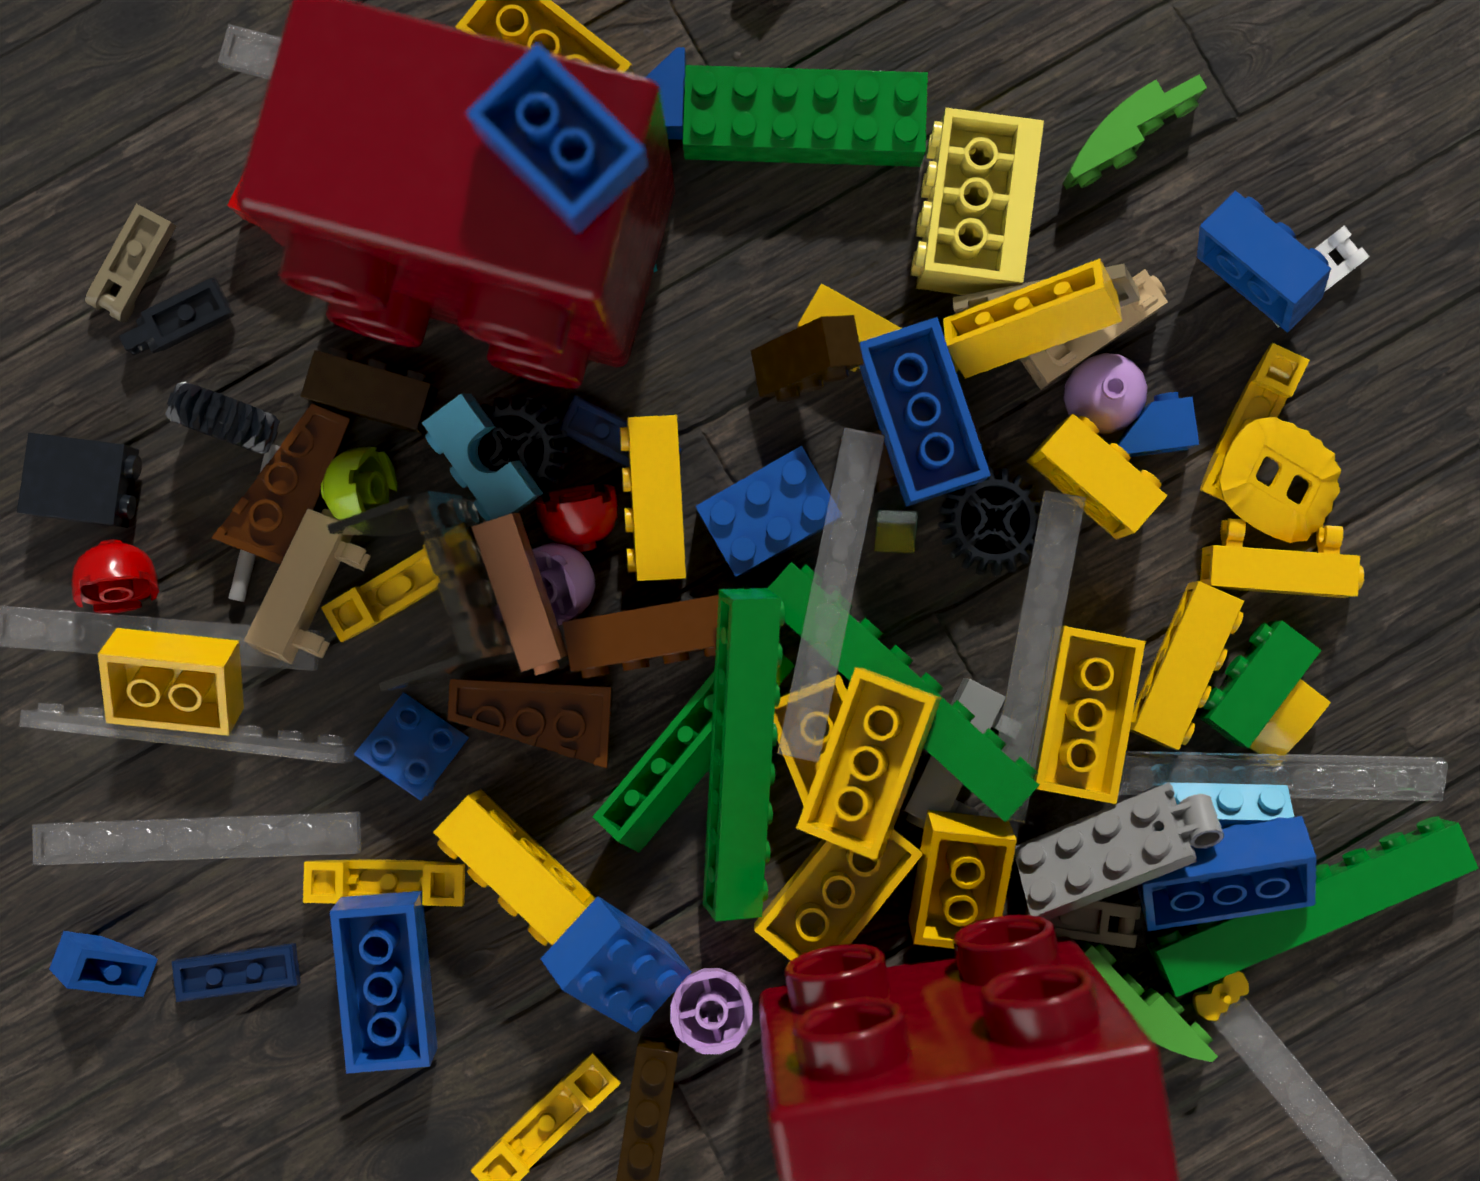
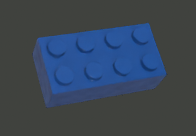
M938 317L860 342L864 364L860 365L859 368L906 507L983 482L991 475Z
M1280 817L1267 822L1249 825L1236 824L1222 829L1224 838L1218 844L1208 848H1195L1191 846L1196 855L1195 863L1137 885L1147 930L1154 931L1315 906L1316 855L1303 817Z
M422 891L340 897L330 910L346 1074L430 1067L438 1046L424 906H422Z

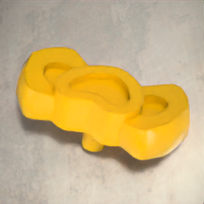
M1237 971L1221 978L1219 981L1211 982L1207 991L1194 992L1192 1004L1196 1014L1205 1020L1217 1021L1220 1014L1228 1010L1230 1004L1237 1003L1240 996L1249 993V983L1245 974Z

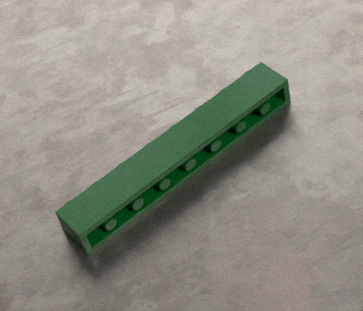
M791 562L767 588L781 597L785 607L784 622L849 681H851L855 667L864 668L941 697L939 694L944 688L933 677L925 672L920 678L911 670L909 666L913 660L897 645H894L889 650L878 639L883 633L867 618H864L860 623L848 613L853 606L838 592L834 591L829 596L818 586L823 579L806 564L799 569ZM941 697L923 748L1006 822L1039 786L1034 780L1038 772L1020 756L1015 762L1002 751L1007 744L992 730L987 728L982 733L970 723L976 716L962 703L956 700L951 706Z
M767 588L719 589L703 906L715 922L762 917L763 902L767 901L768 885L764 876L765 864L769 863L771 855L770 845L767 840V827L771 825L773 820V810L769 801L770 786H773L775 783V768L771 761L772 747L776 746L778 740L777 727L774 723L775 707H778L780 703V689L776 678L777 667L781 666L783 659L782 646L779 642V629L785 621V607L781 597Z
M1440 816L1427 818L1416 824L1417 830L1404 835L1403 832H1397L1387 835L1379 840V846L1367 851L1366 848L1349 851L1342 855L1343 861L1330 867L1328 864L1317 865L1315 906L1193 924L1182 930H1179L1178 927H1173L1161 931L1156 935L1157 940L1147 944L1166 990L1175 997H1179L1479 869L1460 824L1441 819Z

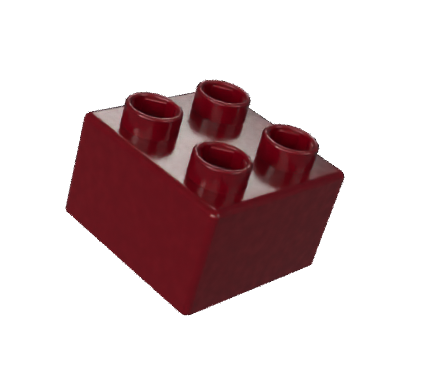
M292 0L237 192V203L240 209L285 249L278 273L281 281L303 293L328 301L326 315L328 320L352 332L392 344L409 347L421 346L430 318L458 325L465 333L490 343L486 357L491 365L510 374L547 385L563 388L580 387L583 383L589 360L613 367L626 365L631 356L675 194L659 85L644 77L549 53L645 149L648 168L578 235L475 133L466 115V112L532 48L349 0Z
M1008 915L980 920L964 926L955 933L953 939L954 956L891 967L886 966L884 953L877 947L870 945L843 944L815 949L797 956L787 964L784 971L786 985L763 990L758 998L768 1120L779 1181H1179L1157 1046L1076 941L1070 937H1056L1053 923L1043 917Z

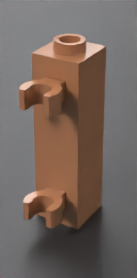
M510 513L472 526L521 672L533 668L535 675H539L559 668L557 660L567 656L568 653L520 513Z

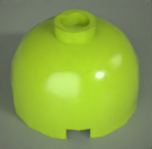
M376 447L354 448L343 452L331 461L321 483V494L330 512L336 519L348 526L381 528L389 523L394 514L396 504H389V488L397 491L394 467L385 452H376Z

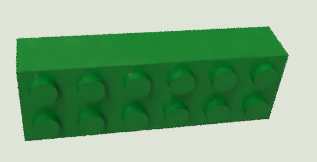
M686 65L683 123L684 159L921 167L926 152L928 72Z

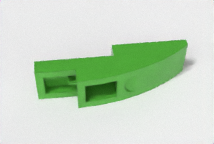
M1200 74L1166 93L1163 92L1156 79L1122 102L1092 133L1074 160L1063 181L1066 190L1076 184L1084 188L1102 177L1100 171L1114 165L1115 169H1119L1137 158L1135 152L1144 142L1143 137L1161 128L1164 125V119L1173 114L1177 118H1181L1199 106L1197 100L1207 89Z
M1082 940L1078 944L1154 1043L1194 1059L1213 1062L1218 1057L1208 1046L1213 1039L1198 1023L1194 1022L1191 1026L1186 1023L1180 1016L1185 1009L1169 992H1166L1163 996L1153 988L1145 992L1129 973L1121 977L1112 967L1117 960L1101 943L1093 947L1089 942Z

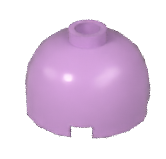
M1102 353L1087 358L1073 370L1065 384L1064 402L1069 416L1071 414L1076 415L1078 418L1081 415L1085 416L1098 427V434L1109 435L1124 430L1139 417L1146 404L1148 387L1143 372L1132 360L1120 354Z
M552 542L533 548L532 551L558 626L563 625L562 622L575 619L590 604L595 590L593 570L584 555L572 546Z
M703 968L688 975L677 987L671 1001V1023L677 1037L683 1043L685 1042L688 1046L695 1048V1051L702 1054H722L735 1048L747 1034L752 1023V999L746 985L733 973L721 968Z

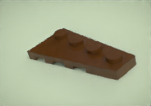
M311 404L282 442L281 447L269 463L265 465L257 479L245 495L241 497L232 509L233 511L211 538L281 565L307 509L314 511L321 494V483L331 461L336 458L351 420Z
M450 679L447 720L608 768L613 687Z

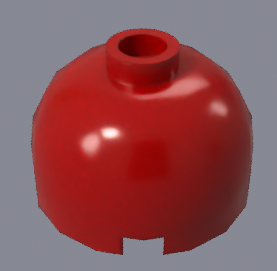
M604 484L605 492H595L594 485L556 490L549 493L550 501L545 503L541 496L535 500V505L542 530L548 538L556 543L572 545V547L580 552L595 549L597 547L596 541L608 536L615 526L618 515L615 487Z
M116 539L102 541L97 546L86 551L78 558L72 573L71 586L74 602L81 608H83L82 602L92 604L93 611L98 613H120L142 607L141 602L138 600L151 595L152 602L159 593L158 576L149 556L143 550Z

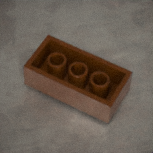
M719 595L562 622L571 672L581 671L582 678H590L610 674L609 666L622 664L623 671L650 667L649 659L663 657L664 664L690 660L689 652L704 650L705 657L716 656Z

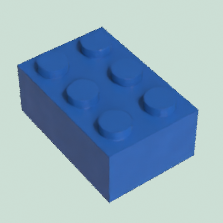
M539 43L466 112L475 133L578 235L648 168L645 149Z
M1234 191L1200 225L1197 258L1287 333L1323 298L1331 268L1328 266L1329 263L1322 253L1314 248L1308 250L1296 240L1297 237L1290 227L1282 222L1276 224L1265 215V211L1259 202L1251 197L1244 198L1237 191Z
M802 446L695 506L736 579L835 524L842 518L839 509Z
M599 896L595 898L541 957V961L564 992L635 1033L652 1018L653 1014L692 972L667 941Z

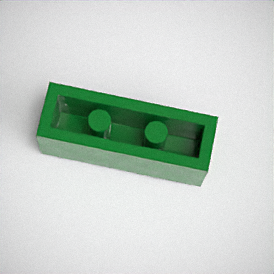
M1271 621L1268 624L1262 623L1253 632L1249 639V642L1252 643L1251 647L1244 656L1238 655L1229 664L1225 671V674L1228 676L1219 689L1214 687L1211 690L1209 698L1203 706L1204 709L1198 716V718L1235 746L1244 748L1251 746L1322 651L1283 621Z

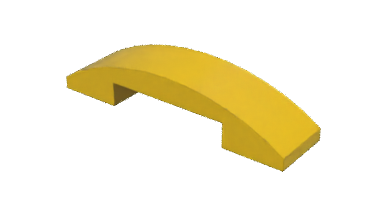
M1275 343L1270 344L1250 377L1224 428L1200 487L1201 491L1224 501L1220 489L1219 476L1224 457L1232 441L1246 425L1254 420L1268 417L1278 418L1287 398L1293 396L1310 361L1309 359Z
M454 526L423 545L424 548L364 585L354 587L322 606L321 609L340 642H344L397 614L440 588L479 561L460 526Z
M317 860L304 862L303 903L336 904L340 897L422 891V906H464L465 864L417 860Z
M592 1052L532 1106L470 1171L479 1181H520L529 1173L530 1168L588 1112L591 1113L619 1086L620 1081Z

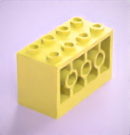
M945 108L941 122L934 121L926 152V159H933V161L928 162L927 173H924L921 197L928 198V201L923 202L922 212H919L916 236L923 237V239L918 241L911 266V276H918L916 289L966 295L1023 283L1044 120Z

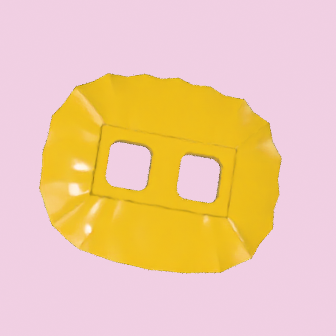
M1268 417L1254 420L1237 434L1224 457L1219 484L1223 500L1242 520L1269 536L1293 543L1308 541L1311 534L1318 531L1319 527L1323 528L1326 516L1332 511L1333 501L1340 493L1338 479L1342 470L1335 461V453L1324 447L1322 441L1311 436L1309 431L1298 428L1293 423L1282 421L1277 417ZM1265 457L1274 460L1279 466L1270 486H1266L1256 478L1257 471ZM1295 475L1307 480L1309 484L1300 504L1293 502L1287 497V490Z

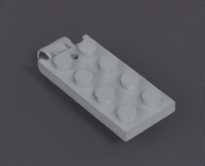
M1168 782L1016 845L1014 854L1030 915L1050 920L1195 863L1196 855L1191 846L1195 848H1208L1218 844L1224 838L1211 797L1205 794H1195L1183 799L1177 805L1173 786Z

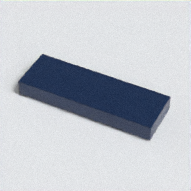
M575 395L557 431L565 430L567 437L629 467V452L621 451L620 427H627V421ZM679 448V456H680V454H681V452H682V449H681V448Z
M296 943L181 958L172 961L176 1002L291 987L301 983Z

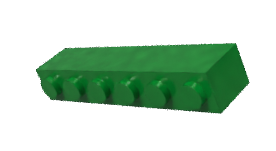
M784 655L781 666L777 667L776 682L778 686L795 667ZM715 671L592 816L618 843L640 853L710 769Z

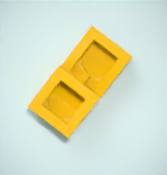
M1300 679L1249 748L1271 765H1276L1308 732L1331 702Z

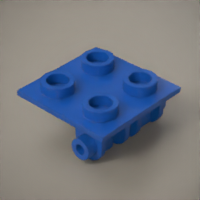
M403 692L354 755L421 801L424 796L428 797L437 784L435 783L469 737Z

